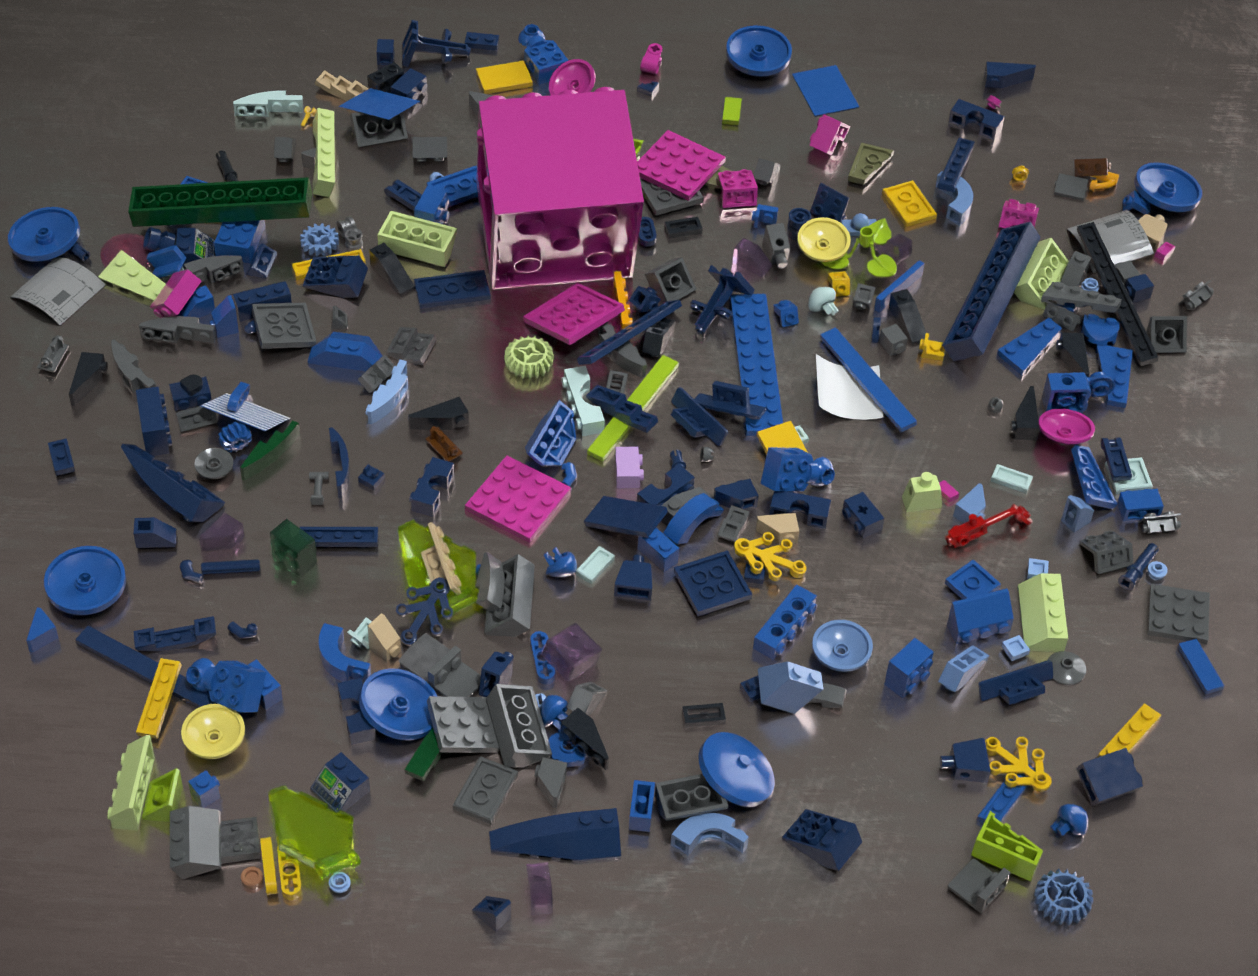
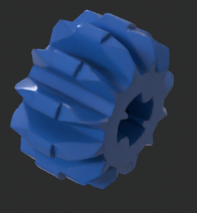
M235 421L233 424H228L227 427L222 428V431L219 433V440L225 450L237 452L240 449L242 450L243 447L248 446V443L252 441V435L246 424Z

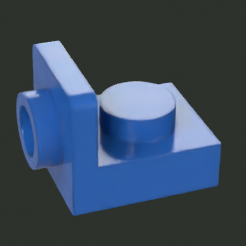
M758 204L757 210H753L751 221H754V228L758 227L759 222L776 224L779 208Z

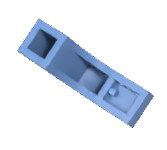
M943 171L937 175L936 188ZM960 177L954 192L940 189L954 199L948 205L946 218L959 226L968 219L973 202V191L962 177Z
M703 813L686 819L676 828L671 836V846L689 856L702 841L716 839L743 853L748 846L749 836L741 829L734 828L735 819L718 813Z

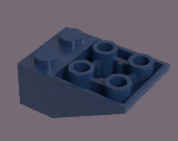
M359 255L313 257L302 286L341 298L358 297L368 267Z
M808 809L804 810L782 836L784 841L820 865L837 871L843 867L863 842L855 823Z

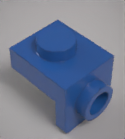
M1134 190L1124 197L1123 211H1129L1134 208L1145 215L1150 212V202Z
M782 300L779 301V304L773 305L774 312L780 316L782 327L799 323L798 308L791 301Z

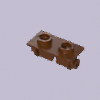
M1107 158L1074 159L1075 176L1108 175V169H1111V163L1107 161Z
M433 426L430 429V436L425 438V440L445 461L450 462L463 454L439 427Z

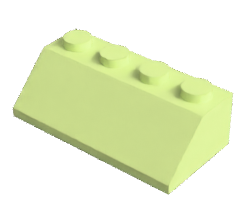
M390 211L378 233V245L384 242L395 254L445 267L452 253L457 228Z
M1052 238L1038 242L1014 291V294L1021 302L1044 310L1047 303L1041 302L1042 295L1052 282H1061L1069 262Z
M1040 573L1018 584L1023 641L1030 651H1065L1068 632L1061 574Z
M145 735L128 744L126 753H122V769L117 773L116 781L118 785L117 789H113L112 801L114 802L113 806L109 807L107 815L113 829L138 831L155 761L150 735Z

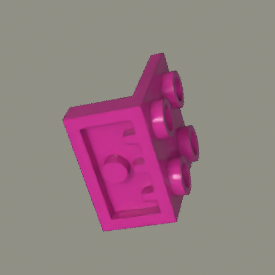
M751 170L718 172V178L722 187L723 208L757 206L758 187Z
M1015 199L1006 200L999 227L1008 228L1030 221L1035 227L1039 208L1033 203H1026L1025 205L1020 204Z

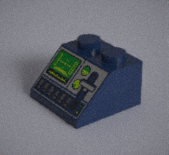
M177 228L176 246L186 256L183 268L186 263L214 257L215 240L196 228Z
M340 752L324 765L310 790L339 816L370 792L369 777Z

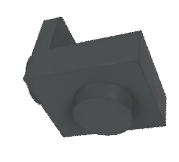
M858 283L855 296L853 297V305L860 310L870 309L875 287Z

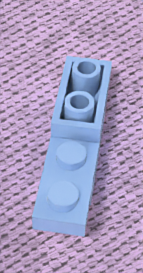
M399 360L397 366L393 367L392 377L387 380L386 386L380 384L378 390L374 391L371 405L368 404L366 408L368 424H373L385 417L404 397L408 390V376H406L407 361Z

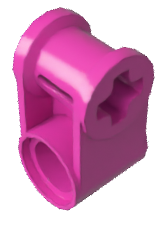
M653 43L648 46L641 62L640 71L657 75L662 60L663 48L660 44Z

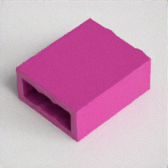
M188 269L173 273L150 308L160 318L178 315L201 283V280Z

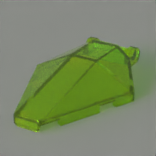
M411 520L398 527L407 586L408 588L415 587L419 589L431 585L421 552L435 546L429 526L424 527L416 523L415 520ZM444 535L442 539L449 548V559L453 561L456 568L454 573L461 582L459 587L461 594L457 595L450 589L446 595L449 607L453 609V616H455L456 612L477 601L479 589L475 587L476 551L464 545L461 547L453 543V539ZM440 585L436 588L441 590L444 588V586ZM431 594L420 597L428 600ZM438 598L435 604L441 607V603ZM449 610L444 611L446 616L451 614Z
M286 785L269 791L268 798L280 851L314 868L320 879L328 878L329 874L351 866L354 868L361 864L359 855L352 849L354 816L342 810L335 812L328 809L327 803L302 791L299 794L287 789Z

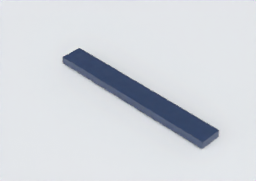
M672 300L661 304L577 358L578 364L584 365L596 362L682 306L681 301Z
M87 626L75 639L76 644L152 684L158 662L90 626ZM178 675L172 695L196 708L208 704H218L210 700L209 691L200 692L187 681L185 676Z

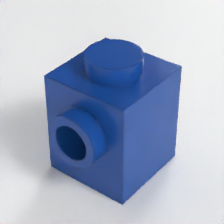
M207 771L188 781L190 794L200 807L205 808L220 799L218 788L220 783L214 775L210 776Z

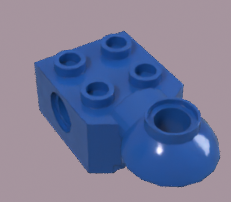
M526 25L520 32L518 40L519 43L527 47L524 50V61L529 73L538 85L549 82L554 71L561 64L569 60L553 40H545L543 32L537 25Z
M1084 372L1048 373L1042 394L1044 410L1046 412L1052 409H1069L1083 413L1088 407L1090 396L1098 398L1110 394L1115 388V382L1103 372H1095L1090 377H1087Z
M769 447L760 484L773 491H804L809 483L815 487L830 484L834 480L835 472L828 458L820 457L813 461L811 454L799 448Z
M207 658L196 660L186 672L187 681L200 692L209 691L211 701L238 712H258L266 676L265 671L239 661H219L214 666L212 661Z

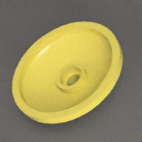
M824 217L814 218L803 224L797 238L801 251L809 258L821 262L840 259L849 250L851 242L850 234L843 224L834 219Z
M208 704L195 709L187 716L182 725L181 735L185 747L192 754L200 758L217 759L231 754L240 746L245 736V725L241 715L236 710L220 704Z

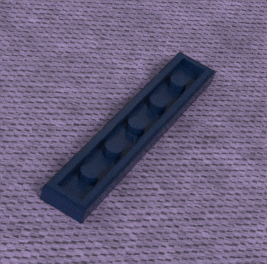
M958 138L938 182V189L950 192L955 191L974 148V141Z

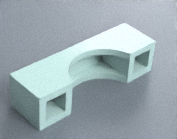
M586 366L564 369V377L561 378L563 388L567 390V401L572 404L570 407L574 411V416H576L575 424L577 430L580 429L582 437L601 433L604 430L605 420L600 406L590 405L582 399L583 395L590 391V377Z

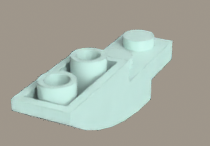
M286 91L256 93L233 101L235 116L269 117V112L303 113L302 95H286Z

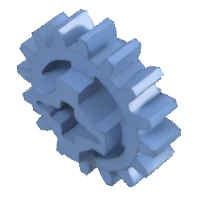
M323 223L320 226H317V224H314V227L307 226L308 230H303V234L300 235L301 247H303L304 252L309 251V255L315 253L317 257L319 254L325 256L326 252L331 254L332 249L336 250V245H339V236L336 229H330V225L324 227Z

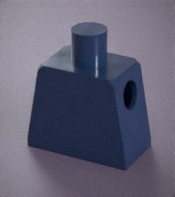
M634 555L632 561H623L615 581L614 596L651 601L652 569L650 563L644 562L642 555Z
M494 652L481 668L480 696L487 698L496 684L508 685L512 677L514 656L510 652H504L503 654Z
M979 738L954 743L951 747L950 756H940V767L952 768L953 777L956 780L988 783L991 770L985 739Z

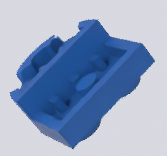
M1084 314L1081 333H1083L1084 337L1089 338V342L1094 344L1107 345L1108 342L1115 344L1120 322L1113 318L1104 319L1099 318L1095 314Z

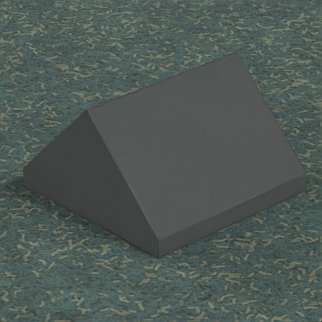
M1187 316L1150 317L1146 332L1156 353L1187 352Z

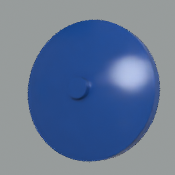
M754 25L740 28L731 34L727 41L726 55L729 62L741 72L754 76H769L781 72L788 66L791 60L792 47L789 40L781 32L770 27Z
M1145 164L1138 169L1134 178L1135 187L1140 195L1148 202L1165 210L1174 212L1190 211L1198 206L1202 198V189L1197 180L1186 171L1170 164Z
M60 207L40 208L25 214L13 224L8 234V243L12 252L23 260L45 261L62 255L76 243L80 235V225L76 216L67 209Z
M81 546L65 551L50 563L44 576V587L49 601L59 610L74 615L93 614L110 607L119 599L126 585V574L121 560L113 552L97 546Z
M383 669L373 673L366 679L359 694V705L365 719L379 732L395 739L415 740L426 736L433 728L427 699L429 696H437V694L424 679L414 673L401 669Z
M719 732L708 737L700 747L698 760L702 774L709 785L726 800L740 806L753 807L762 804L773 792L775 779L770 763L764 754L747 739L733 733Z

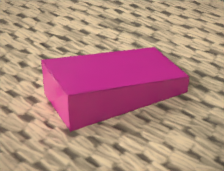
M1165 242L1156 250L1154 256L1164 261L1176 246Z
M945 480L939 482L941 495L949 503L959 498V492Z

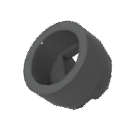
M993 397L988 403V410L992 413H1000L1003 409V401L998 397Z
M701 448V462H710L714 459V456H711L714 453L712 448Z

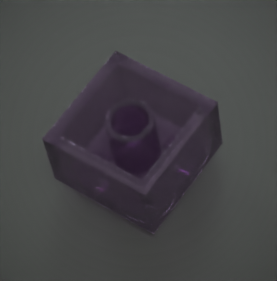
M575 622L548 639L541 655L570 682L596 665L603 649Z

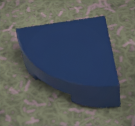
M659 82L642 83L637 87V92L652 97L659 88Z
M874 317L871 343L879 342V329L881 326V319L879 317Z

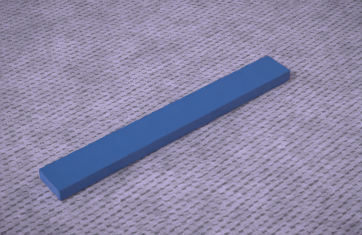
M836 327L820 334V339L900 432L917 425V420Z

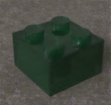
M287 518L270 532L273 559L285 565L291 573L302 577L317 564L315 539Z

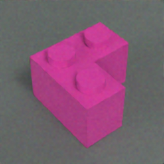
M823 114L817 122L816 132L810 137V146L832 155L838 140L844 142L850 126Z

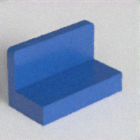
M176 245L149 253L147 259L155 268L152 274L162 278L179 272L186 256Z

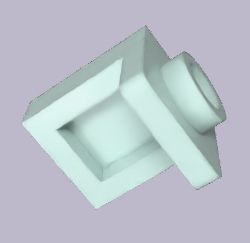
M367 617L355 632L349 629L347 633L352 637L350 641L360 648L363 645L369 649L368 625L372 621Z

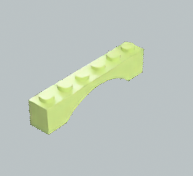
M317 108L313 120V135L316 140L313 194L330 197L335 184L334 111Z

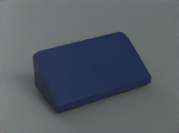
M262 243L256 250L246 274L266 279L277 252Z

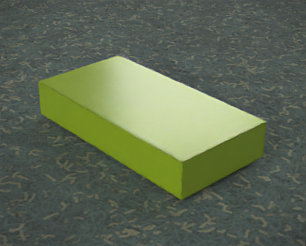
M725 97L722 124L739 125L742 98Z

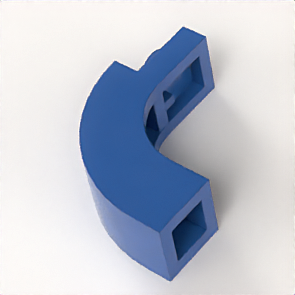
M705 493L699 494L679 509L669 522L664 534L676 544L687 543L694 530L702 521L708 517L721 516L724 509L719 506V502L715 499L710 498Z
M324 623L319 634V651L321 662L326 671L342 682L348 681L349 677L354 679L362 678V680L366 681L371 675V664L343 655L340 652L344 641L343 628Z

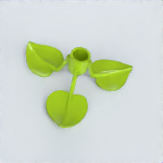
M883 218L869 226L862 227L860 229V238H856V243L849 254L846 253L835 261L821 263L833 270L846 268L849 265L848 259L852 257L860 243L865 248H871L874 260H870L867 264V270L871 275L875 277H891L897 272L895 261L886 254L876 257L874 251V243L883 245L891 240V230L886 219Z

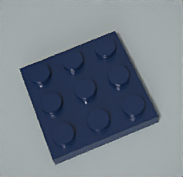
M728 550L674 567V573L697 616L752 599V592Z

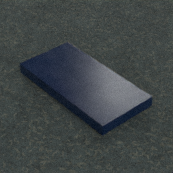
M485 270L414 279L420 309L491 300Z
M603 496L586 517L584 523L588 527L648 538L668 511L665 506Z

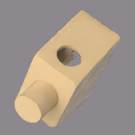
M1145 214L1138 221L1144 229L1155 253L1162 243L1168 225L1164 222L1165 219L1162 215L1153 217Z

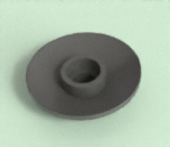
M210 448L202 451L196 457L194 465L200 476L208 479H218L224 477L232 470L233 458L224 449Z
M1059 651L1048 658L1053 663V681L1061 685L1070 686L1078 684L1084 679L1086 665L1078 655L1068 651Z

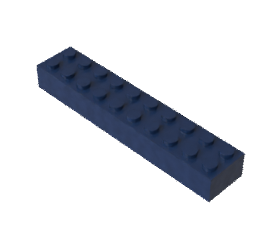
M1031 221L1001 229L942 345L953 361L965 360L984 354L1041 238Z

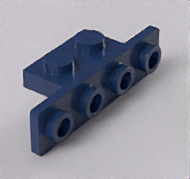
M715 381L712 384L713 396L699 393L694 398L703 408L716 410L717 412H726L735 416L749 417L750 419H760L766 412V407L750 404L748 387Z
M678 387L671 400L677 408L673 409L670 415L688 431L689 435L694 438L707 435L716 445L721 446L728 434V430L682 387Z
M1047 660L978 683L979 697L982 701L1001 696L1010 705L1046 693L1045 686L1041 682L1053 679V663Z

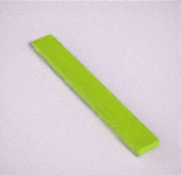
M662 355L627 401L641 405L644 411L679 367V362ZM613 417L588 448L587 454L604 462L631 426Z

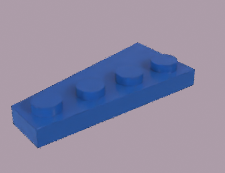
M1047 318L999 348L997 355L1023 376L1026 369L1031 367L1035 359L1041 356L1044 349L1057 338L1062 328L1051 318Z
M1096 344L1095 349L1096 353H1098V364L1101 372L1111 377L1115 382L1114 390L1105 396L1107 405L1126 408L1133 350Z
M1075 445L1071 451L1086 504L1114 509L1118 504L1090 448Z

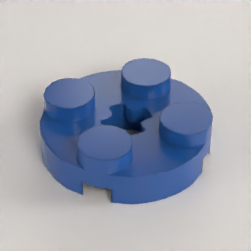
M561 729L550 736L548 742L552 752L551 759L567 762V767L584 764L588 756L580 753L574 744L564 740L560 734ZM567 744H571V747L573 749L566 750L563 747H566Z

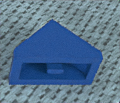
M38 607L26 640L29 652H35L58 639L56 626L45 612Z

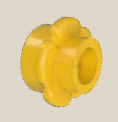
M1025 166L1014 168L1012 170L1014 179L1019 182L1026 180L1029 170Z

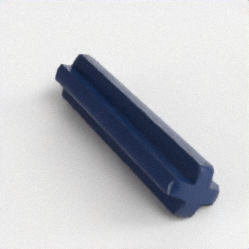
M258 559L201 563L202 574L260 570V561Z

